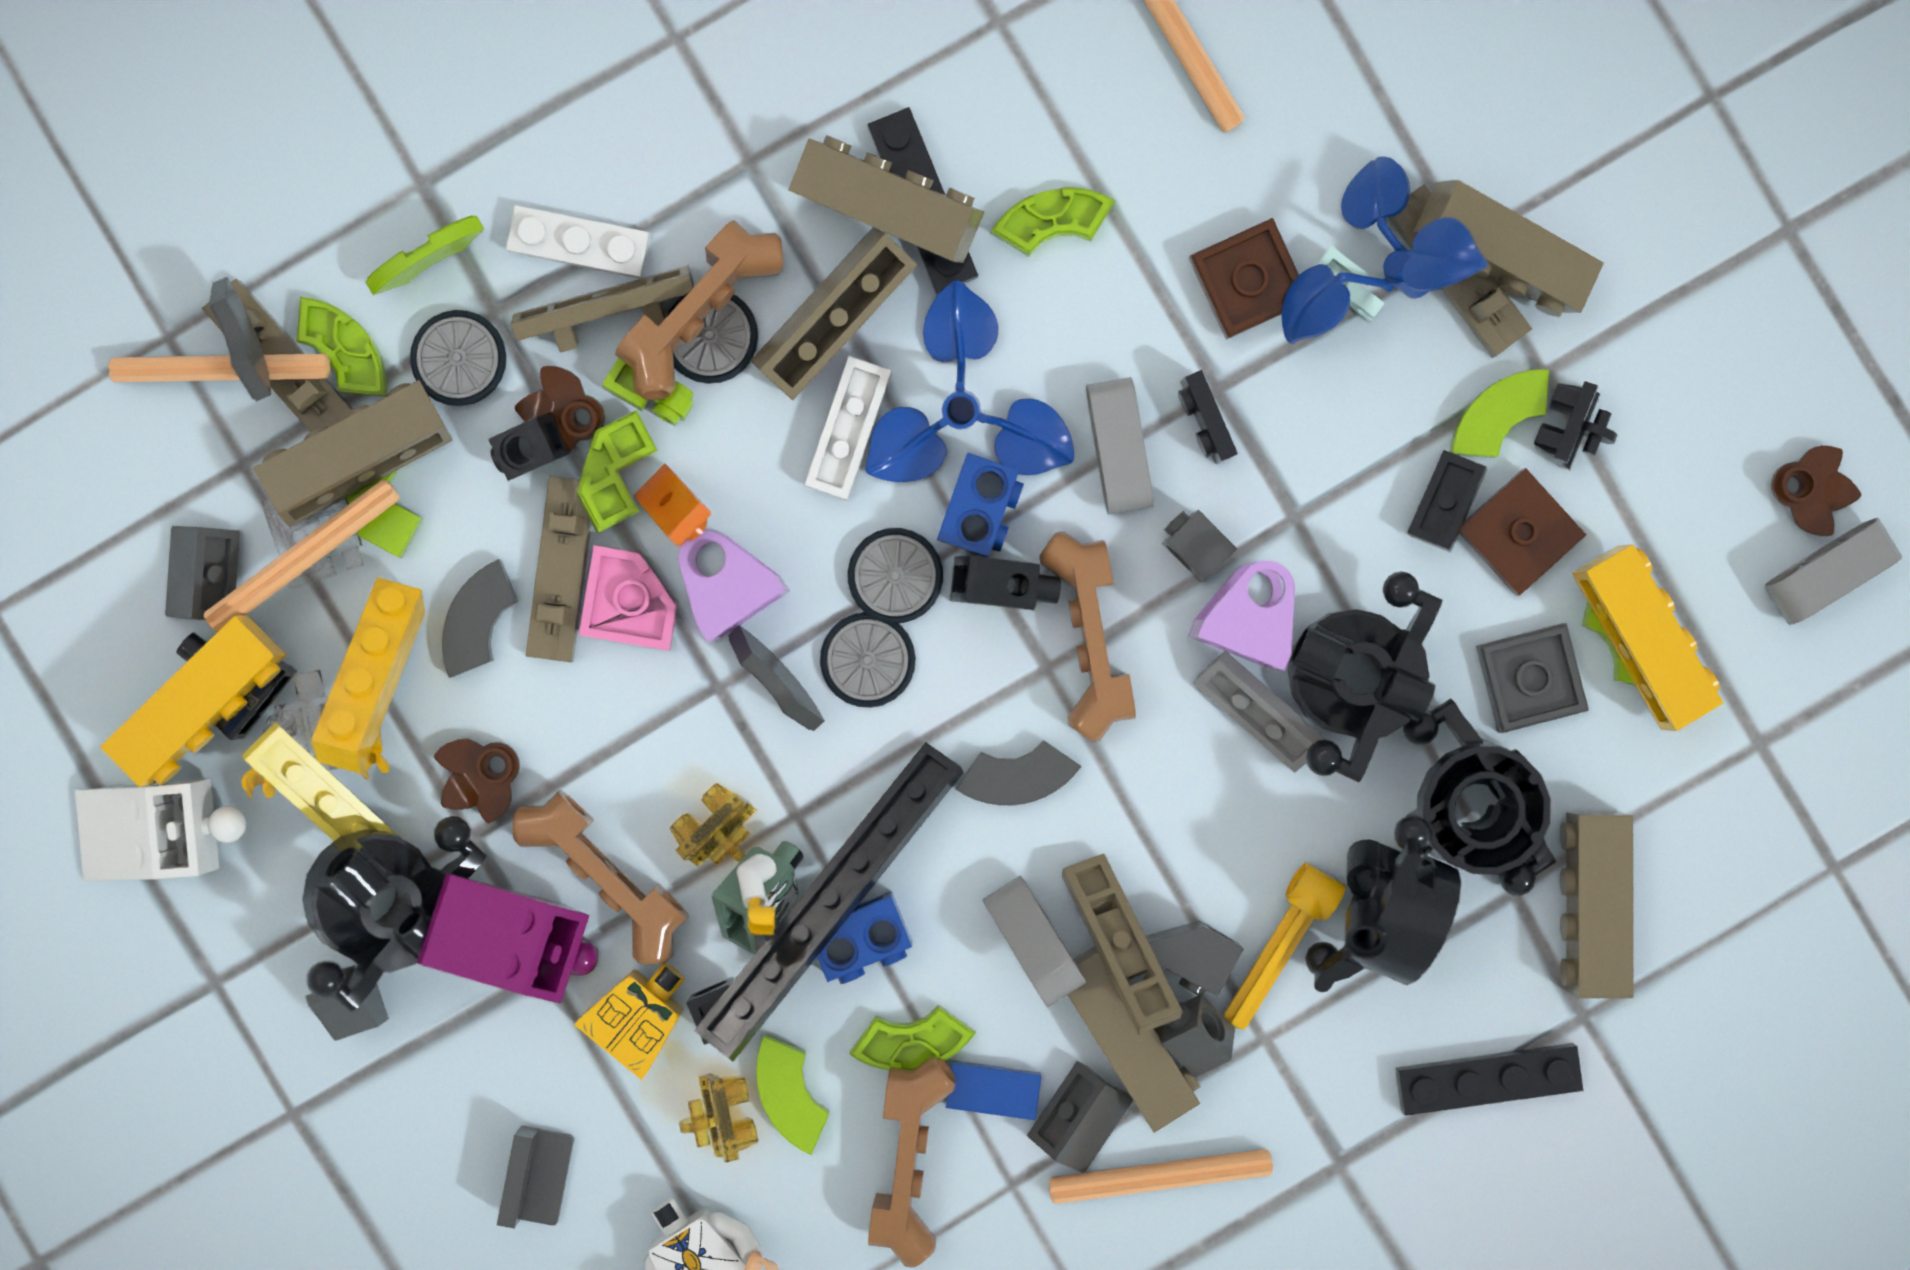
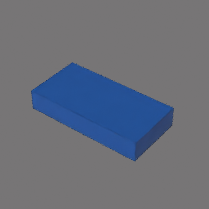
M951 1061L950 1069L955 1075L956 1087L946 1097L945 1108L1029 1120L1036 1119L1041 1072Z

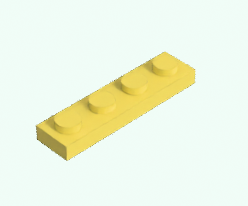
M276 722L241 755L248 764L333 841L337 840L340 836L364 829L390 832L398 836Z

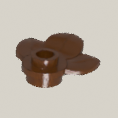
M543 366L540 371L543 390L529 394L515 405V411L525 422L551 412L569 452L572 451L579 440L591 439L594 431L602 428L605 424V412L600 402L594 397L585 394L582 383L575 374L558 366ZM578 409H584L590 414L589 424H582L577 420L576 411Z
M1822 445L1809 449L1799 462L1782 465L1772 477L1771 489L1776 500L1782 505L1790 507L1795 524L1803 531L1812 535L1832 536L1834 534V518L1831 511L1845 508L1861 497V492L1848 477L1837 471L1843 457V450L1840 448ZM1791 477L1796 478L1799 483L1796 493L1790 492L1787 488V482Z
M465 738L447 743L434 754L435 760L443 768L452 772L443 789L441 797L442 807L463 810L477 806L480 815L486 823L495 821L507 811L512 801L510 783L515 780L520 770L518 754L511 746L501 742L482 746L474 740ZM495 756L501 757L505 762V769L502 773H495L490 767V761Z

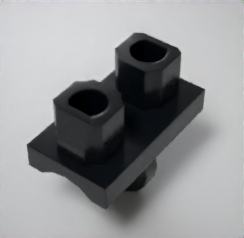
M1584 381L1582 388L1558 383L1551 399L1550 409L1570 415L1565 430L1542 423L1535 438L1534 446L1539 451L1553 457L1558 467L1567 470L1571 469L1583 436L1587 437L1582 452L1591 456L1596 455L1600 442L1614 444L1618 434L1606 428L1612 413L1599 409L1594 422H1590L1600 397V393L1597 392L1598 385Z

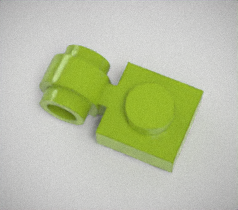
M618 358L603 381L602 388L638 410L643 411L649 400L643 399L634 392L633 369ZM675 381V391L670 397L654 400L653 402L656 406L652 410L657 417L676 426L679 420H685L694 405L691 401L694 393L677 381Z

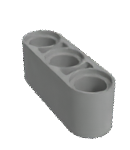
M1132 378L1086 385L1087 403L1107 514L1153 507L1152 485Z
M1873 518L1856 526L1775 576L1765 584V588L1788 625H1792L1809 618L1896 564L1903 556L1880 519Z
M1021 875L982 899L1047 1007H1050L1087 983Z

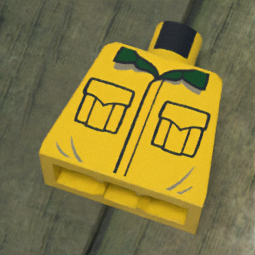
M666 962L659 967L650 980L634 969L585 1011L574 1026L642 1080L683 1011V1008L670 997L683 983L685 978L678 970Z

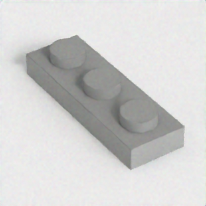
M1226 650L1204 669L1193 683L1294 773L1307 763L1306 755L1310 746L1319 740H1326Z

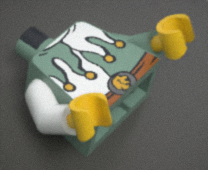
M782 841L773 854L760 847H753L716 888L711 897L722 937L755 955L768 937L774 934V930L792 909L799 895L794 870L804 858L799 848L787 841Z

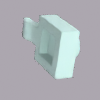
M1333 246L1329 248L1318 262V264L1327 265L1333 271L1334 276L1340 272L1364 276L1368 274ZM1344 282L1343 284L1347 286L1350 292L1349 305L1359 316L1370 322L1385 303L1359 283Z

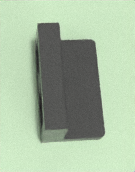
M172 526L165 609L167 617L205 620V611L236 589L239 530Z
M1077 1061L1027 1134V1137L1054 1161L1083 1173L1088 1169L1133 1102V1099L1128 1093L1107 1083L1087 1065Z
M521 1126L513 1138L497 1226L515 1229L520 1220L552 1226L557 1224L574 1144V1137L572 1135L528 1126Z

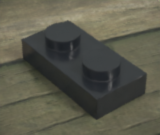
M1200 370L1184 377L1180 381L1183 389L1178 391V397L1187 416L1194 414L1201 429V431L1196 433V438L1202 453L1206 458L1212 456L1215 464L1234 457L1238 452L1203 371Z
M1443 450L1407 531L1408 536L1451 553L1487 472V467Z

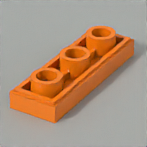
M665 463L633 495L666 536L678 547L682 546L686 541H692L700 536L707 526V519L711 516V511Z

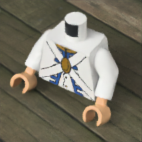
M674 1197L666 1200L651 1212L663 1233L652 1240L648 1249L649 1254L644 1260V1270H760L763 1266H765L766 1270H779L778 1265L774 1261L763 1258L764 1251L749 1226L722 1212L712 1213L707 1207H704L686 1218Z

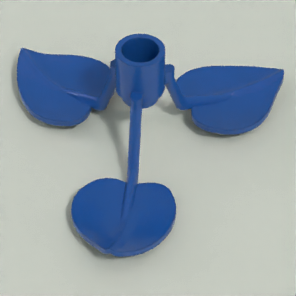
M1386 156L1377 157L1376 160L1370 161L1351 180L1343 194L1341 210L1345 221L1356 229H1366L1377 222L1379 230L1395 250L1384 261L1385 278L1380 279L1348 272H1340L1334 276L1333 271L1327 265L1318 264L1310 267L1293 281L1284 298L1281 315L1284 336L1293 345L1300 340L1317 337L1334 328L1344 318L1350 303V292L1347 286L1343 284L1344 282L1381 287L1387 292H1391L1396 287L1407 297L1416 299L1424 296L1429 291L1450 286L1472 276L1487 267V261L1479 251L1467 227L1462 222L1451 217L1436 219L1424 226L1415 236L1413 250H1407L1390 230L1385 218L1396 216L1406 208L1410 197V182L1405 170L1395 160Z
M961 281L951 282L937 295L928 310L923 326L924 343L933 359L940 362H948L957 358L956 391L949 395L943 403V418L931 426L926 415L912 407L892 409L880 418L872 433L869 455L865 466L866 473L875 478L890 482H910L930 476L938 470L947 455L944 441L935 433L947 425L955 429H966L976 421L1003 428L995 439L996 455L1002 465L1019 470L1018 474L1020 475L1041 474L1054 468L1071 464L1074 460V446L1071 434L1060 415L1045 402L1031 398L1019 399L1011 405L1007 420L982 413L981 404L977 396L965 390V357L968 359H980L986 356L997 342L999 331L994 311L982 298Z

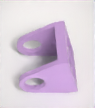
M704 530L696 539L686 541L680 547L678 561L695 622L708 643L717 642L733 631L738 625L743 624L790 592L783 579L732 539L716 531ZM718 543L724 550L725 564L719 573L706 577L698 568V553L705 545Z
M1265 560L1240 566L1196 616L1188 637L1223 651L1226 650L1231 654L1269 669L1285 671L1292 654L1295 595L1292 575L1283 565L1274 561ZM1257 572L1265 575L1272 587L1270 599L1263 606L1254 603L1248 592L1249 581ZM1280 578L1282 579L1283 584H1284L1283 596H1282V584H1281Z

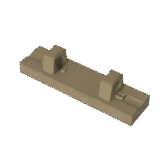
M1425 184L1410 194L1407 206L1400 214L1388 218L1411 250H1413V242L1417 235L1413 231L1431 193ZM1473 274L1460 282L1441 288L1442 292L1492 358L1499 355L1532 330V327L1506 292L1499 287L1500 284L1490 275L1483 277ZM1487 293L1490 294V295H1489L1488 297H1486L1485 299H1483V300H1481L1480 302H1478V303H1476L1475 305H1473L1475 302H1477L1479 299H1481V298H1482L1483 296H1485Z
M689 265L515 313L511 321L515 339L519 341L553 331L560 353L578 347V338L574 325L641 307L643 314L659 326L666 319L661 301L688 294L693 289L694 282Z
M233 280L231 284L237 292L253 327L264 328L257 334L263 354H305L240 280ZM209 301L201 309L221 330L220 325L209 306ZM327 378L270 380V385L274 392L310 432L320 427H330L344 420L346 415L353 410Z
M549 476L526 657L573 662L591 532V522L575 494L579 482L576 479ZM554 531H562L570 534H576V536L554 533ZM544 603H551V604H558V605H566V607H564V606H550V605H546V604H544Z
M1103 853L1063 868L1062 878L1138 1035L1180 1019L1183 1011L1105 854ZM1146 973L1141 982L1129 985L1127 980Z

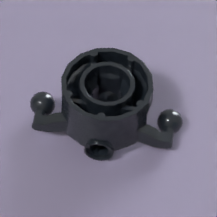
M1394 572L1387 577L1383 585V595L1392 606L1398 608L1408 607L1411 604L1419 606L1406 629H1400L1382 615L1352 609L1328 613L1310 624L1293 646L1287 671L1291 695L1304 716L1324 730L1356 738L1349 760L1342 757V751L1332 741L1319 740L1313 743L1307 750L1306 762L1309 769L1316 775L1324 777L1336 772L1359 783L1371 761L1379 738L1390 735L1409 723L1411 719L1419 721L1432 700L1435 684L1429 681L1426 651L1422 643L1438 614L1443 600L1420 590L1416 578L1408 572ZM1345 653L1354 655L1366 653L1373 657L1377 667L1381 668L1382 674L1379 686L1374 693H1365L1363 695L1354 693L1347 687L1344 680L1333 678Z
M1450 698L1432 711L1426 710L1419 721L1411 719L1409 723L1403 726L1405 737L1411 743L1425 745L1434 740L1438 734L1439 724L1445 721L1462 746L1445 753L1427 771L1417 794V809L1406 816L1422 817L1431 828L1432 837L1429 845L1421 851L1422 856L1430 854L1434 858L1445 861L1472 874H1500L1502 888L1513 896H1522L1533 889L1536 875L1556 863V859L1544 839L1550 825V795L1542 775L1517 749L1510 751L1488 740L1481 739L1456 703ZM1474 784L1487 785L1499 802L1495 805L1489 804L1485 814L1480 819L1474 822L1460 823L1462 827H1460L1454 812L1460 793L1465 788ZM1531 856L1532 860L1526 863L1525 861Z
M1411 815L1403 817L1397 822L1394 838L1398 846L1403 849L1402 852L1370 839L1357 841L1349 847L1347 852L1346 879L1353 897L1346 911L1345 945L1338 951L1331 943H1314L1308 948L1305 956L1308 970L1315 975L1314 988L1318 992H1327L1334 982L1347 979L1363 969L1379 973L1407 986L1416 982L1430 968L1442 949L1452 927L1460 901L1461 878L1457 868L1428 855L1422 857L1421 851L1429 845L1432 837L1431 828L1422 817Z
M457 816L445 817L437 823L434 829V840L440 849L445 852L459 851L461 853L458 858L441 870L431 867L419 848L385 831L364 829L340 836L319 853L306 875L302 897L307 924L321 943L352 959L358 966L353 972L349 984L346 986L345 974L337 963L333 961L316 963L307 974V986L313 995L319 998L334 997L346 1009L352 1012L372 992L384 972L391 973L417 963L446 873L470 878L487 856L470 840L471 829L464 819ZM384 883L389 886H396L393 904L386 914L375 921L371 908L364 903L371 900Z

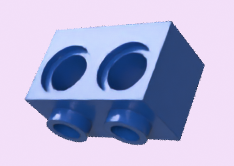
M967 452L937 541L989 558L991 550L1000 552L1009 526L1001 524L1006 507L1016 508L1024 483L1016 481L1019 470ZM987 473L998 476L1002 482L1001 494L991 499L981 496L976 488L978 478ZM978 516L986 522L987 535L984 539L972 542L963 536L961 524L966 518Z
M892 891L859 904L817 956L827 982L838 978L840 984L848 983L865 974L863 967L880 961L882 967L907 957L905 950L912 947L913 941ZM880 920L890 922L896 930L894 938L886 943L875 941L870 935L869 930L875 922ZM836 938H844L852 944L854 952L846 960H837L830 955L828 944Z

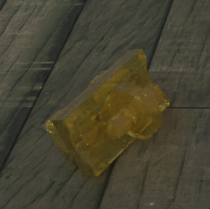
M716 783L701 799L713 813L702 825L692 814L686 813L670 826L672 834L680 845L675 851L683 860H690L698 867L708 857L716 865L722 862L728 855L740 862L746 853L739 844L750 835V832L743 824L757 811L748 800L736 793L733 794L722 785Z
M712 1073L699 1076L705 1114L701 1099L688 1101L691 1117L678 1122L680 1132H694L697 1147H703L710 1144L707 1131L709 1129L714 1156L723 1157L726 1163L739 1159L738 1151L758 1143L756 1126L753 1119L746 1117L731 1122L728 1108L729 1106L749 1101L746 1080L741 1076L721 1078Z

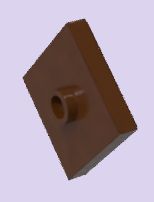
M1273 218L1189 256L1192 267L1226 340L1282 315L1286 293L1293 281L1299 276Z
M1527 468L1521 469L1467 518L1459 533L1515 596H1520L1586 536L1585 532Z

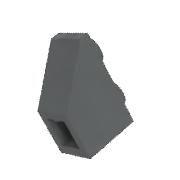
M1200 921L1146 936L1163 973L1167 968L1181 976L1182 978L1178 984L1196 995H1204L1205 991H1208L1218 997L1244 950L1238 942Z
M355 965L342 968L345 974L346 986L349 984L356 969ZM377 984L361 1005L352 1012L346 1009L334 997L319 998L312 993L305 996L308 1006L334 1041L379 1027L389 1019Z

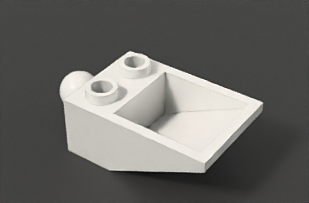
M211 778L166 782L161 786L155 783L143 787L127 785L74 790L83 881L154 880L200 876L219 869L217 841L222 843L234 842L241 838L246 830L245 816L237 808L224 806L214 811Z

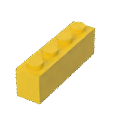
M1634 544L1618 545L1572 572V575L1660 729L1678 731L1724 704L1717 692L1720 690V684L1709 668L1703 667L1695 653L1698 647L1691 633L1678 624L1672 613L1675 611V605L1671 597L1663 588H1658L1650 574L1653 568L1647 555L1641 549L1635 548Z
M379 577L376 578L311 739L317 762L363 774L425 616L421 589Z
M234 616L113 733L100 748L138 787L155 783L161 786L181 769L177 762L189 750L192 753H196L214 737L215 734L211 729L222 718L226 721L232 719L247 705L248 701L244 697L256 685L259 688H263L280 673L281 668L278 664L287 655L249 616Z

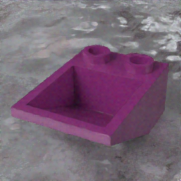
M446 873L417 963L518 994L561 1004L570 974L584 976L591 973L597 966L598 952L591 942L582 940L590 915L562 903Z

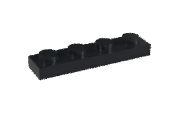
M910 107L867 124L880 158L892 162L890 172L904 178L908 170L934 180L930 189L945 195ZM916 246L936 295L953 281L958 280L967 283L978 278V273L969 251L964 263H959Z
M1574 1043L1395 1068L1400 1108L1404 1116L1584 1091L1578 1046Z

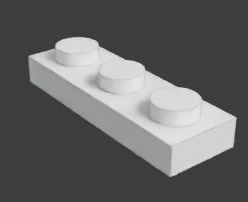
M515 205L506 250L509 253L641 279L643 278L651 234L646 231Z
M848 356L804 486L848 501L892 370Z

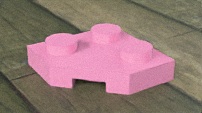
M594 545L579 635L671 651L678 605L641 553Z

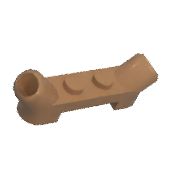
M735 220L730 221L705 247L706 262L712 268L666 319L657 326L647 316L643 315L619 344L615 355L633 369V384L636 394L647 400L670 397L676 388L673 352L683 341L686 344H690L699 335L705 325L702 320L713 308L719 311L728 303L735 291L732 286L740 278L778 276L783 270L782 241L776 233L749 234Z
M1065 531L1055 532L1039 555V560L1042 566L1074 587L1076 600L1068 601L1073 628L1081 627L1084 645L1076 646L1078 663L1081 673L1089 672L1091 682L1068 715V725L1092 742L1101 741L1113 722L1136 718L1130 675L1120 674L1111 676L1097 599L1096 587L1113 584L1105 540L1082 544Z
M558 790L544 806H521L513 816L514 841L520 847H560L569 856L566 860L567 865L580 878L586 880L590 877L602 888L598 894L610 908L616 912L622 908L632 918L633 958L641 964L668 962L673 957V933L689 918V915L678 901L660 884L646 896L582 833L594 819L562 790Z
M933 1056L913 1071L890 1067L883 1119L901 1121L892 1195L876 1193L872 1206L868 1237L869 1246L891 1248L905 1267L912 1268L926 1261L936 1248V1237L911 1207L912 1197L920 1198L924 1170L915 1169L917 1153L926 1154L929 1126L921 1125V1119L925 1112L951 1094L956 1087V1078L952 1070L943 1059Z

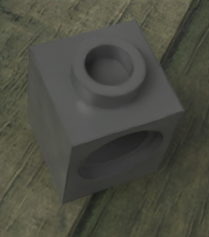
M1200 510L1194 511L1190 516L1182 511L1164 529L1170 536L1162 544L1199 582L1206 581L1237 550Z
M1202 994L1186 1002H1179L1183 1011L1181 1018L1164 1024L1161 1045L1195 1078L1231 1061L1235 1027Z

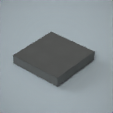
M1567 623L1476 645L1498 733H1505L1589 711Z

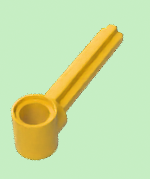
M1304 862L1300 866L1285 893L1286 900L1291 903L1289 909L1223 1013V1016L1233 1026L1242 1030L1247 1028L1314 918L1322 921V919L1327 920L1333 914L1343 898L1346 885L1308 862Z

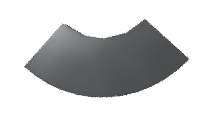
M228 277L213 282L209 306L226 339L232 368L252 399L259 401L271 396L270 378L264 354L254 327L237 292Z
M500 559L486 565L470 577L458 591L449 607L442 635L443 659L449 678L494 661L491 648L494 625L505 610L519 602Z
M738 625L728 637L740 665L768 690L785 715L808 730L815 731L825 720L809 694L788 668L763 643Z
M1043 740L1032 752L1015 759L995 758L980 752L955 790L972 799L988 804H1026L1047 797L1060 789L1075 776L1082 766Z

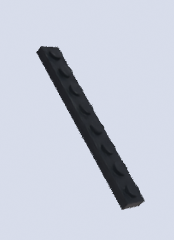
M927 742L924 743L776 927L774 934L768 937L694 1029L699 1036L734 1062L964 773L961 766Z

